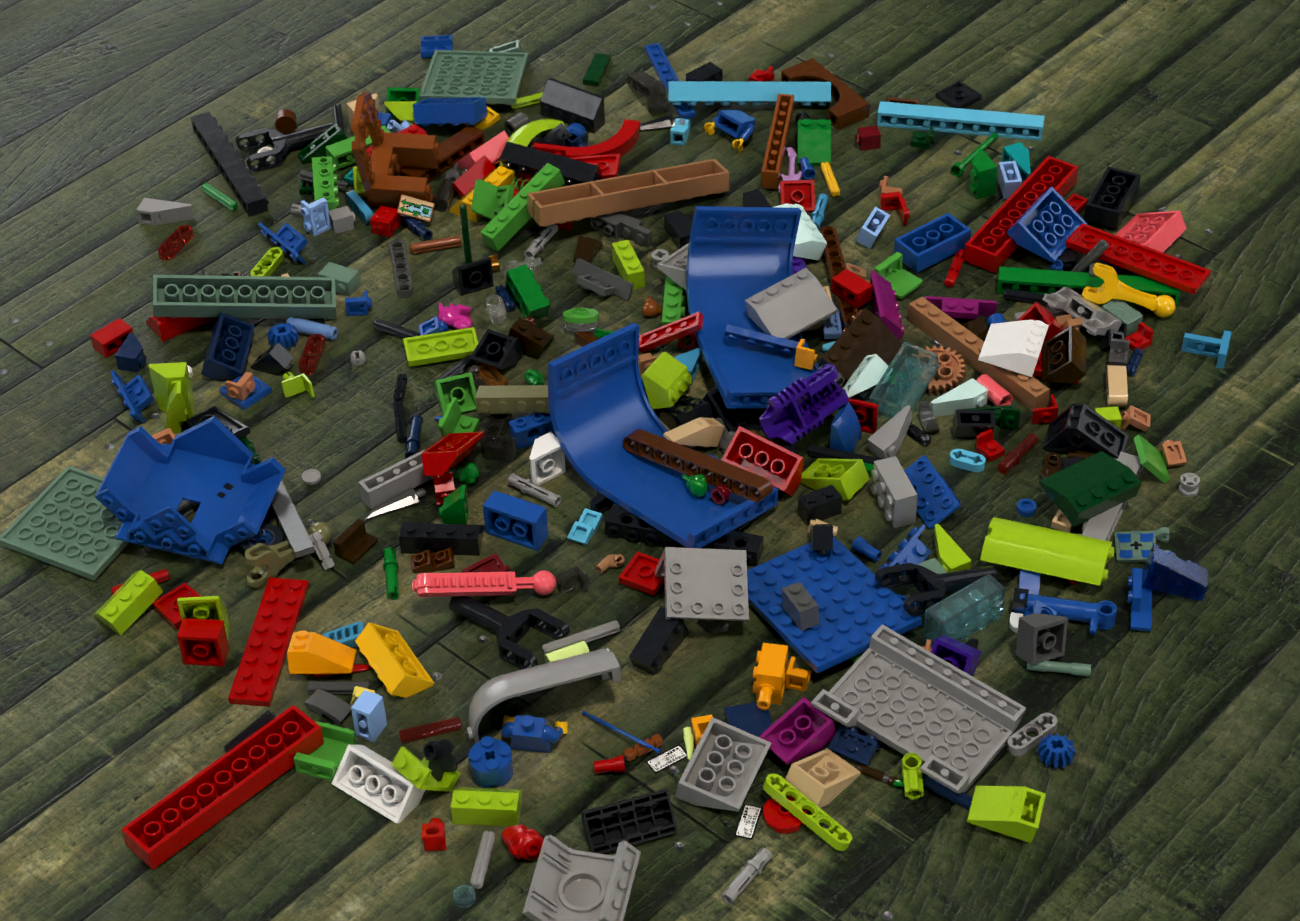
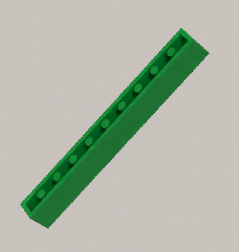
M999 266L997 294H1004L1005 289L1052 294L1063 287H1068L1082 295L1085 287L1097 288L1102 286L1104 281L1098 277H1090L1089 273ZM1117 275L1118 280L1136 290L1154 294L1157 297L1160 295L1172 297L1176 307H1178L1180 289L1148 277Z

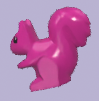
M439 303L438 317L441 321H445L448 326L456 329L471 328L473 325L472 320L469 318L471 317L469 313L472 309L471 307L462 304L454 306L452 303H450L449 307H443L442 303Z

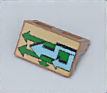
M401 194L397 214L430 222L435 203Z

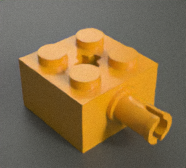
M763 643L762 650L757 652L756 663L758 665L754 666L753 679H756L753 684V693H756L757 707L767 710L770 708V704H782L788 669V646Z

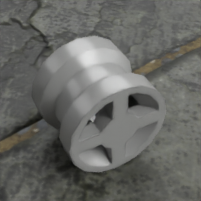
M658 249L652 252V268L654 270L661 271L657 268V264L669 256L666 250Z
M1194 473L1182 474L1178 489L1179 493L1185 497L1196 496L1198 494L1200 478Z

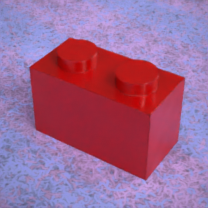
M846 269L832 278L831 292L855 308H859L872 299L873 285Z
M120 318L90 335L93 349L105 358H108L118 352L129 333H134L133 328Z

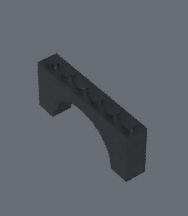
M759 189L743 193V207H771ZM680 210L664 214V228L678 249L689 243L693 221L692 218L684 215Z

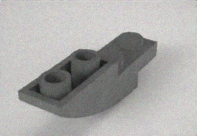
M618 213L598 215L595 218L589 217L590 227L616 239L623 236L647 248L652 245V231L643 227L641 220Z

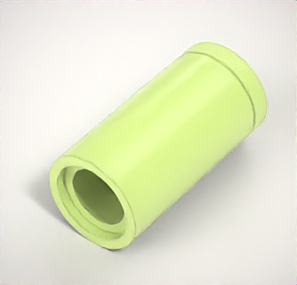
M581 641L544 654L545 663L587 653L589 649L585 641Z

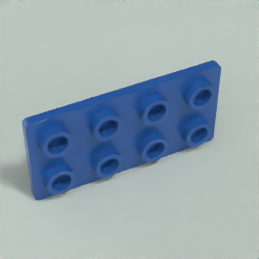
M923 455L904 470L918 495L917 512L929 529H933L935 524H939L961 507L958 497L943 476L934 468L926 455Z

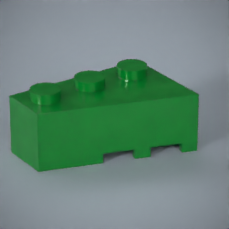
M526 264L507 270L505 289L513 296L512 300L514 303L518 302L520 305L519 310L528 321H532L548 315L549 299L543 295L542 287L535 281L533 271L529 270Z

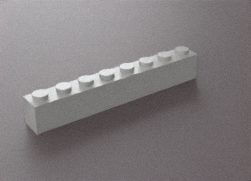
M1120 452L1118 459H1114L1129 467L1139 478L1142 471L1139 456ZM1128 500L1085 521L1082 527L1083 533L1078 535L1110 541Z

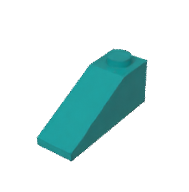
M1019 142L1003 147L1002 161H1016L1023 183L1031 175L1030 154L1028 148Z

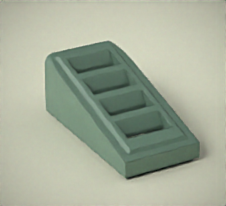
M516 40L491 48L490 52H523L520 41Z

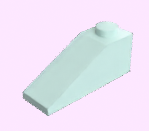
M877 354L867 355L842 389H845L848 397H851L884 382L891 368Z
M972 378L931 401L930 409L934 417L953 415L956 410L983 407L987 404L988 389Z

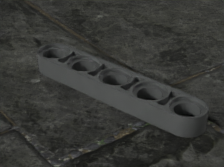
M393 239L389 242L397 294L401 298H408L413 295V285L405 242L402 239Z

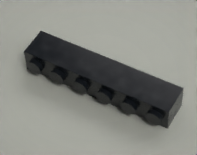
M508 141L500 156L503 167L518 170L523 174H534V176L549 163L560 169L564 182L568 186L600 180L602 175L597 165Z

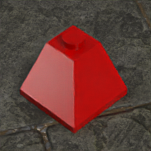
M849 398L848 402L858 417L861 432L874 434L877 431L879 404Z

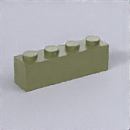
M548 385L479 386L475 396L477 414L550 413Z

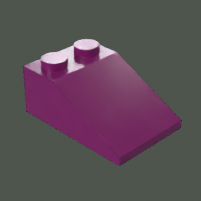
M803 697L763 732L759 738L771 742L769 750L788 765L822 749L833 739L836 729L832 719L813 707L811 702Z

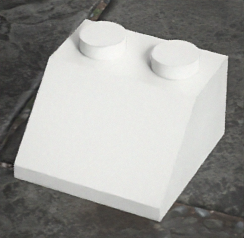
M552 432L535 439L529 459L531 480L539 486L566 472L565 454L557 437Z

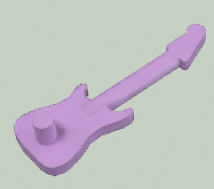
M788 147L786 149L789 160L788 176L781 174V180H800L802 172L799 171L798 174H795L797 154L793 148Z

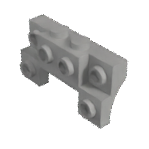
M1063 287L1052 294L1045 293L1042 299L1048 303L1047 306L1056 311L1057 309H1062L1071 314L1073 319L1083 317L1082 326L1087 328V332L1093 336H1097V334L1105 336L1109 329L1118 331L1122 324L1121 320L1068 287Z

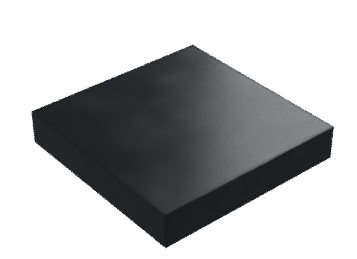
M958 81L937 92L936 98L951 108L965 109L981 100L982 94Z

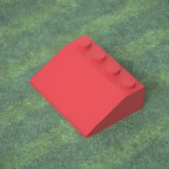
M1180 210L1138 213L1115 235L1164 253L1187 228Z

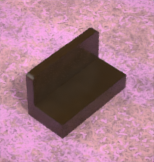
M358 518L333 542L335 556L355 564L378 542V538L366 533L365 522Z

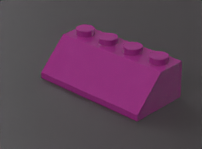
M871 270L870 284L873 285L870 305L872 313L880 318L901 342V336L904 335V325H900L902 318L901 313H898L899 303L898 301L895 302L896 290L892 289V285L888 280L876 271Z

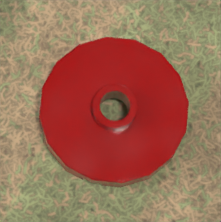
M786 796L788 800L796 801L794 797ZM770 798L763 807V820L775 832L788 834L796 832L803 825V822L775 799ZM803 809L802 811L807 814V809Z

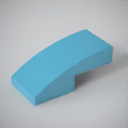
M585 508L579 521L574 522L567 539L586 545L600 526L604 518L603 514Z

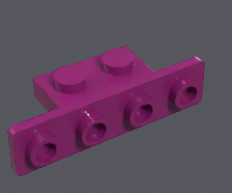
M925 296L926 300L952 318L977 319L978 316L989 317L996 313L997 301Z

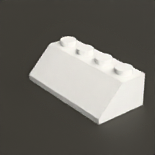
M364 745L347 746L331 783L397 824L420 804L425 790L415 787L391 765V761Z

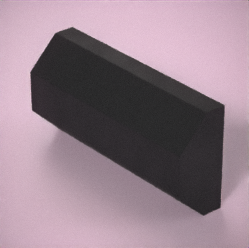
M668 789L658 790L581 812L586 842L592 853L603 854L617 850L619 842L624 840L631 845L678 833Z

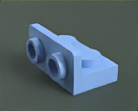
M325 198L310 204L304 200L301 201L302 208L300 211L304 219L303 226L307 232L316 236L332 228L328 203Z

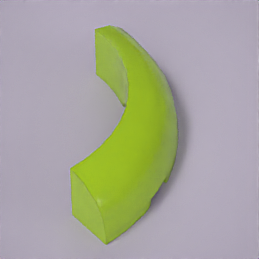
M555 119L532 121L517 129L507 141L527 147L532 139L547 135L561 122L563 125L564 123Z

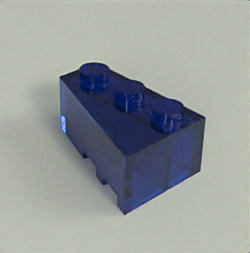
M1154 543L1143 568L1142 588L1202 601L1208 589V569L1188 559L1184 561L1176 557V554L1171 551L1168 553L1159 549V545Z

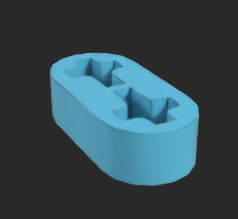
M954 449L950 452L949 462L954 467L972 472H981L985 469L986 459L981 454L963 449Z

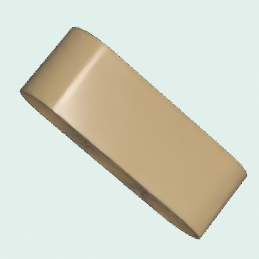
M1107 365L1108 407H1127L1128 386L1126 366Z

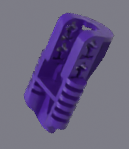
M826 363L821 369L811 374L805 380L799 378L797 382H793L786 389L781 390L767 400L769 406L759 418L761 429L768 439L782 438L792 446L797 440L799 441L808 433H811L813 429L823 425V418L848 402L849 397L846 390L840 388L835 383L839 374L834 365Z

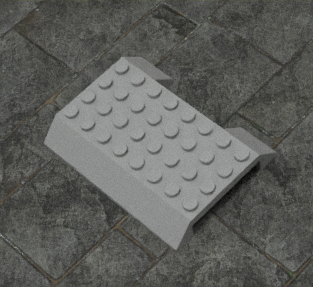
M883 624L871 636L869 648L829 692L823 689L811 702L813 707L843 725L857 726L903 755L907 753L918 754L922 759L920 771L956 793L967 792L1005 746L1008 738L1014 733L1026 711V707Z

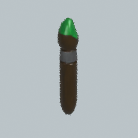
M862 764L855 765V768L864 775L888 783L893 787L904 786L903 782L897 777L889 776Z

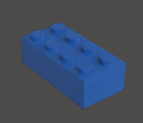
M486 97L425 98L413 104L415 124H421V126H430L432 123H436V126H444L446 123H451L452 126L461 125V123L475 125L476 122H481L483 118L487 117Z
M947 213L896 238L894 241V254L896 252L903 254V263L918 273L958 253L959 249H965V244L971 238V229Z

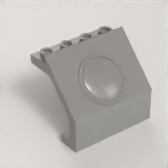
M551 834L544 837L523 914L533 921H623L641 852L625 840L619 842L616 855H605L573 850Z

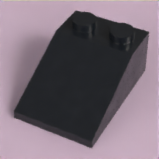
M718 388L706 393L702 400L710 402L714 418H721L728 432H736L739 426L749 431L752 429L754 431L761 430L760 417L754 408H726Z

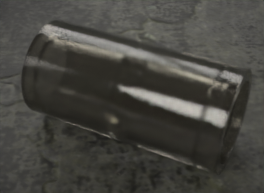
M451 178L443 180L432 202L435 203V210L439 212L448 210L456 193V190L451 185L455 180Z

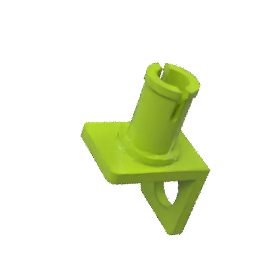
M288 372L290 376L287 373L283 375L281 385L286 398L307 391L312 398L315 397L312 383L304 373L294 376L292 372Z

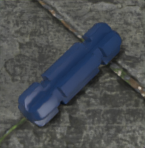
M503 285L497 286L495 288L496 294L506 310L509 312L515 310V303Z
M1134 349L1126 366L1127 375L1131 377L1135 375L1143 357L1144 351L1142 349Z

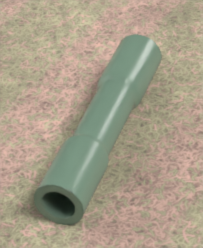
M1044 661L1034 665L1027 663L1026 670L1049 671L1090 677L1091 664Z

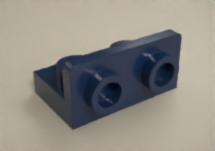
M840 725L828 747L829 750L854 762L869 766L875 752L881 749L877 742L878 739L869 734L863 736L858 733L857 729L851 726L845 728Z

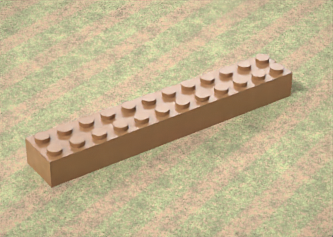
M716 159L531 192L527 193V212L539 226L547 227L556 223L563 224L566 221H579L582 218H595L603 214L611 215L619 211L627 212L635 208L642 209L651 205L658 206L667 202L674 203L677 200H690L693 197L721 194L722 192L729 191V171Z

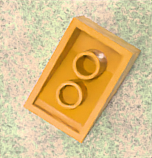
M304 630L293 632L287 651L289 674L352 673L357 650L315 632Z

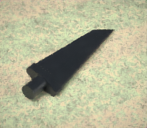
M672 114L642 123L640 124V132L672 128L675 125L676 118L682 119V116L673 117Z

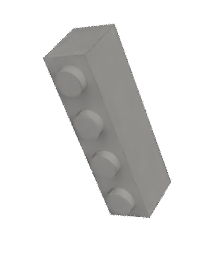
M425 450L358 482L361 500L370 509H373L408 489L415 488L433 479L432 476H424L421 453Z

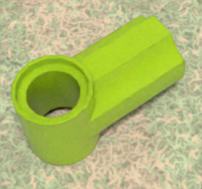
M907 753L902 758L901 774L904 783L905 797H908L910 800H916L924 796L923 778L920 771L922 759L916 753Z

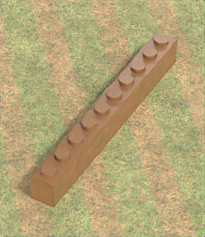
M924 297L909 303L908 321L946 349L950 347V352L956 350L957 355L961 354L962 359L965 360L967 365L981 375L987 374L1007 390L1013 396V399L1031 412H1033V409L1048 406L1050 392L1048 387L1034 377L979 361L978 358L984 344L983 340Z

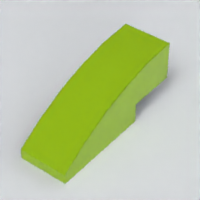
M177 381L172 388L166 409V429L170 428L174 434L178 435L182 433V421H187V407L181 381Z

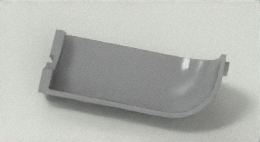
M607 647L502 674L488 680L477 690L471 701L468 713L469 727L466 728L468 739L473 740L474 744L479 742L478 726L482 717L493 706L504 700L600 675L602 681L611 679L612 683L621 681L620 665L615 655Z

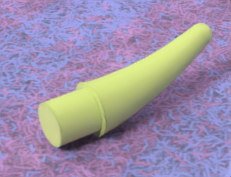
M691 727L683 728V739L687 758L690 760L694 750V735L692 734Z

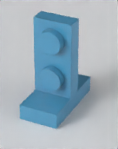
M1224 330L1222 339L1185 333L1182 351L1218 358L1216 367L1224 369L1232 332Z

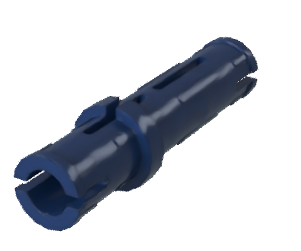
M400 215L401 221L410 227L413 233L420 235L426 241L431 239L433 233L425 227L423 222Z
M420 415L411 417L409 436L405 442L407 447L405 458L418 453L421 442L419 439L423 418Z

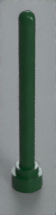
M461 204L460 217L465 256L464 264H468L473 261L467 206Z

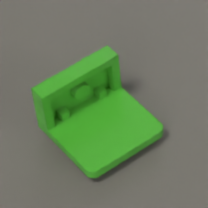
M481 179L476 180L471 207L472 212L492 220L513 199L514 187L511 185L497 187Z
M896 252L877 265L874 271L891 283L892 289L896 290V298L903 299L922 285V279L902 269L903 254Z

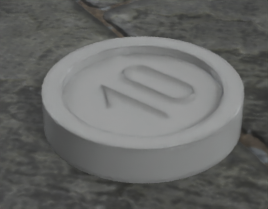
M316 469L306 470L301 475L303 483L307 485H314L321 480V474Z

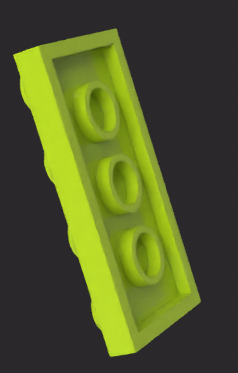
M471 327L403 338L408 366L412 367L465 358L467 355H472L478 345L475 328Z

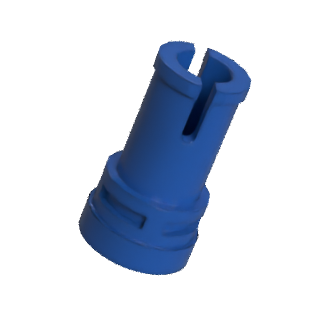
M806 157L801 158L799 165L803 178L805 180L813 179L816 172L810 165L809 159Z
M860 536L852 543L851 550L865 555L873 560V562H877L882 555V551L868 544V541H865Z

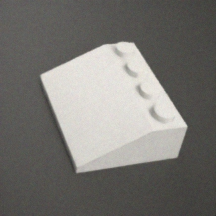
M1039 320L991 324L978 360L1032 377L1049 325Z

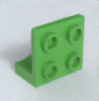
M453 397L446 406L443 418L439 420L438 428L441 432V438H443L448 433L476 432L480 421L477 418L462 415L456 397Z

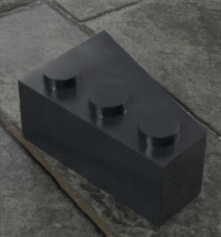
M660 606L629 655L633 666L655 675L689 635L684 620L674 618L666 620V609Z

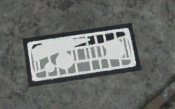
M678 744L645 762L656 774L687 758V752Z
M744 804L734 836L753 840L763 807Z

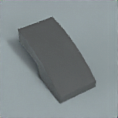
M317 689L304 704L320 717L324 714L338 725L352 712L351 705L320 689Z

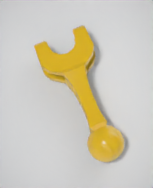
M1095 263L1093 266V273L1104 281L1102 286L1097 288L1087 286L1082 292V296L1091 302L1104 304L1112 299L1125 300L1150 309L1160 318L1170 317L1176 309V304L1172 297L1168 295L1157 297L1154 294L1136 290L1118 280L1117 272L1113 267L1102 263Z

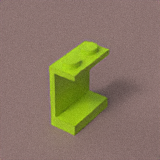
M401 746L391 764L420 790L451 792L461 775L458 770L455 772L444 771L441 781H437L431 774L429 761L425 757L420 761L403 746Z

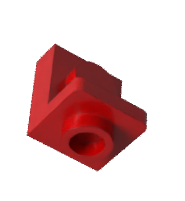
M770 66L765 72L756 69L749 76V82H773L775 77L774 67Z
M1140 322L1137 331L1125 337L1124 340L1130 341L1129 349L1132 351L1135 348L1143 350L1152 345L1154 331L1143 322Z
M992 429L977 435L975 450L989 462L1005 455V449L993 439L994 431Z

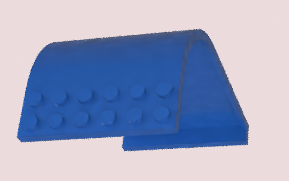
M695 206L687 254L686 286L689 315L699 311L703 315L702 330L694 332V335L726 408H767L769 406L767 402L769 398L786 389L793 382H797L799 378L805 380L819 369L817 363L812 370L794 366L796 354L794 352L786 354L781 352L782 349L774 348V350L764 348V345L758 343L750 345L746 343V340L738 339V341L728 339V336L724 335L727 324L766 334L748 316L745 300L792 275L793 252L801 216L800 208ZM801 332L789 338V340L797 342L804 339ZM805 341L804 347L809 348Z
M636 323L623 327L548 363L550 417L559 444L571 465L593 489L686 548H702L777 506L778 489L773 487L772 493L760 502H753L730 492L729 500L721 505L717 504L711 498V491L716 486L708 484L707 492L703 497H696L686 487L687 481L682 478L683 473L633 454L625 449L623 439L637 429H642L662 438H665L663 434L668 432L651 408L641 383L638 365L639 325Z

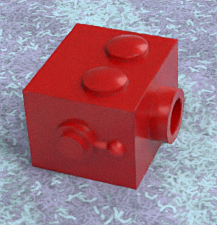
M381 206L370 219L372 233L391 237L401 224L400 214H397V209Z

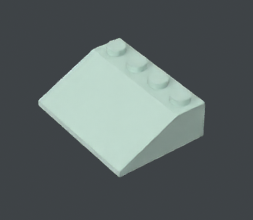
M799 204L775 206L779 208H800L801 216L793 256L819 261L827 242L810 219V216L805 212L803 206Z

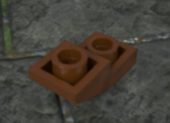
M447 548L434 554L429 549L411 556L412 571L414 573H428L454 567V552L451 548Z

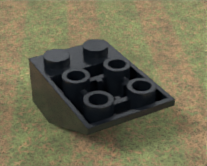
M683 394L672 407L653 409L656 416L670 430L699 417L714 418L709 401Z

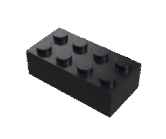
M1107 167L1086 204L1084 221L1117 230L1139 191L1141 175Z

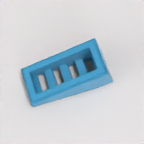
M363 622L352 623L324 633L323 636L334 639V641L351 648L359 647L355 640L364 629Z

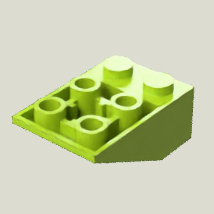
M976 786L967 822L1031 843L1039 827L1046 794L1022 786Z

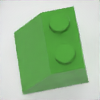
M472 372L433 382L437 401L443 416L447 404L451 402L453 397L457 398L461 413L476 409L475 396L477 392Z

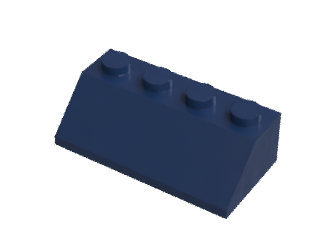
M221 312L213 326L201 374L217 381L242 376L255 326Z

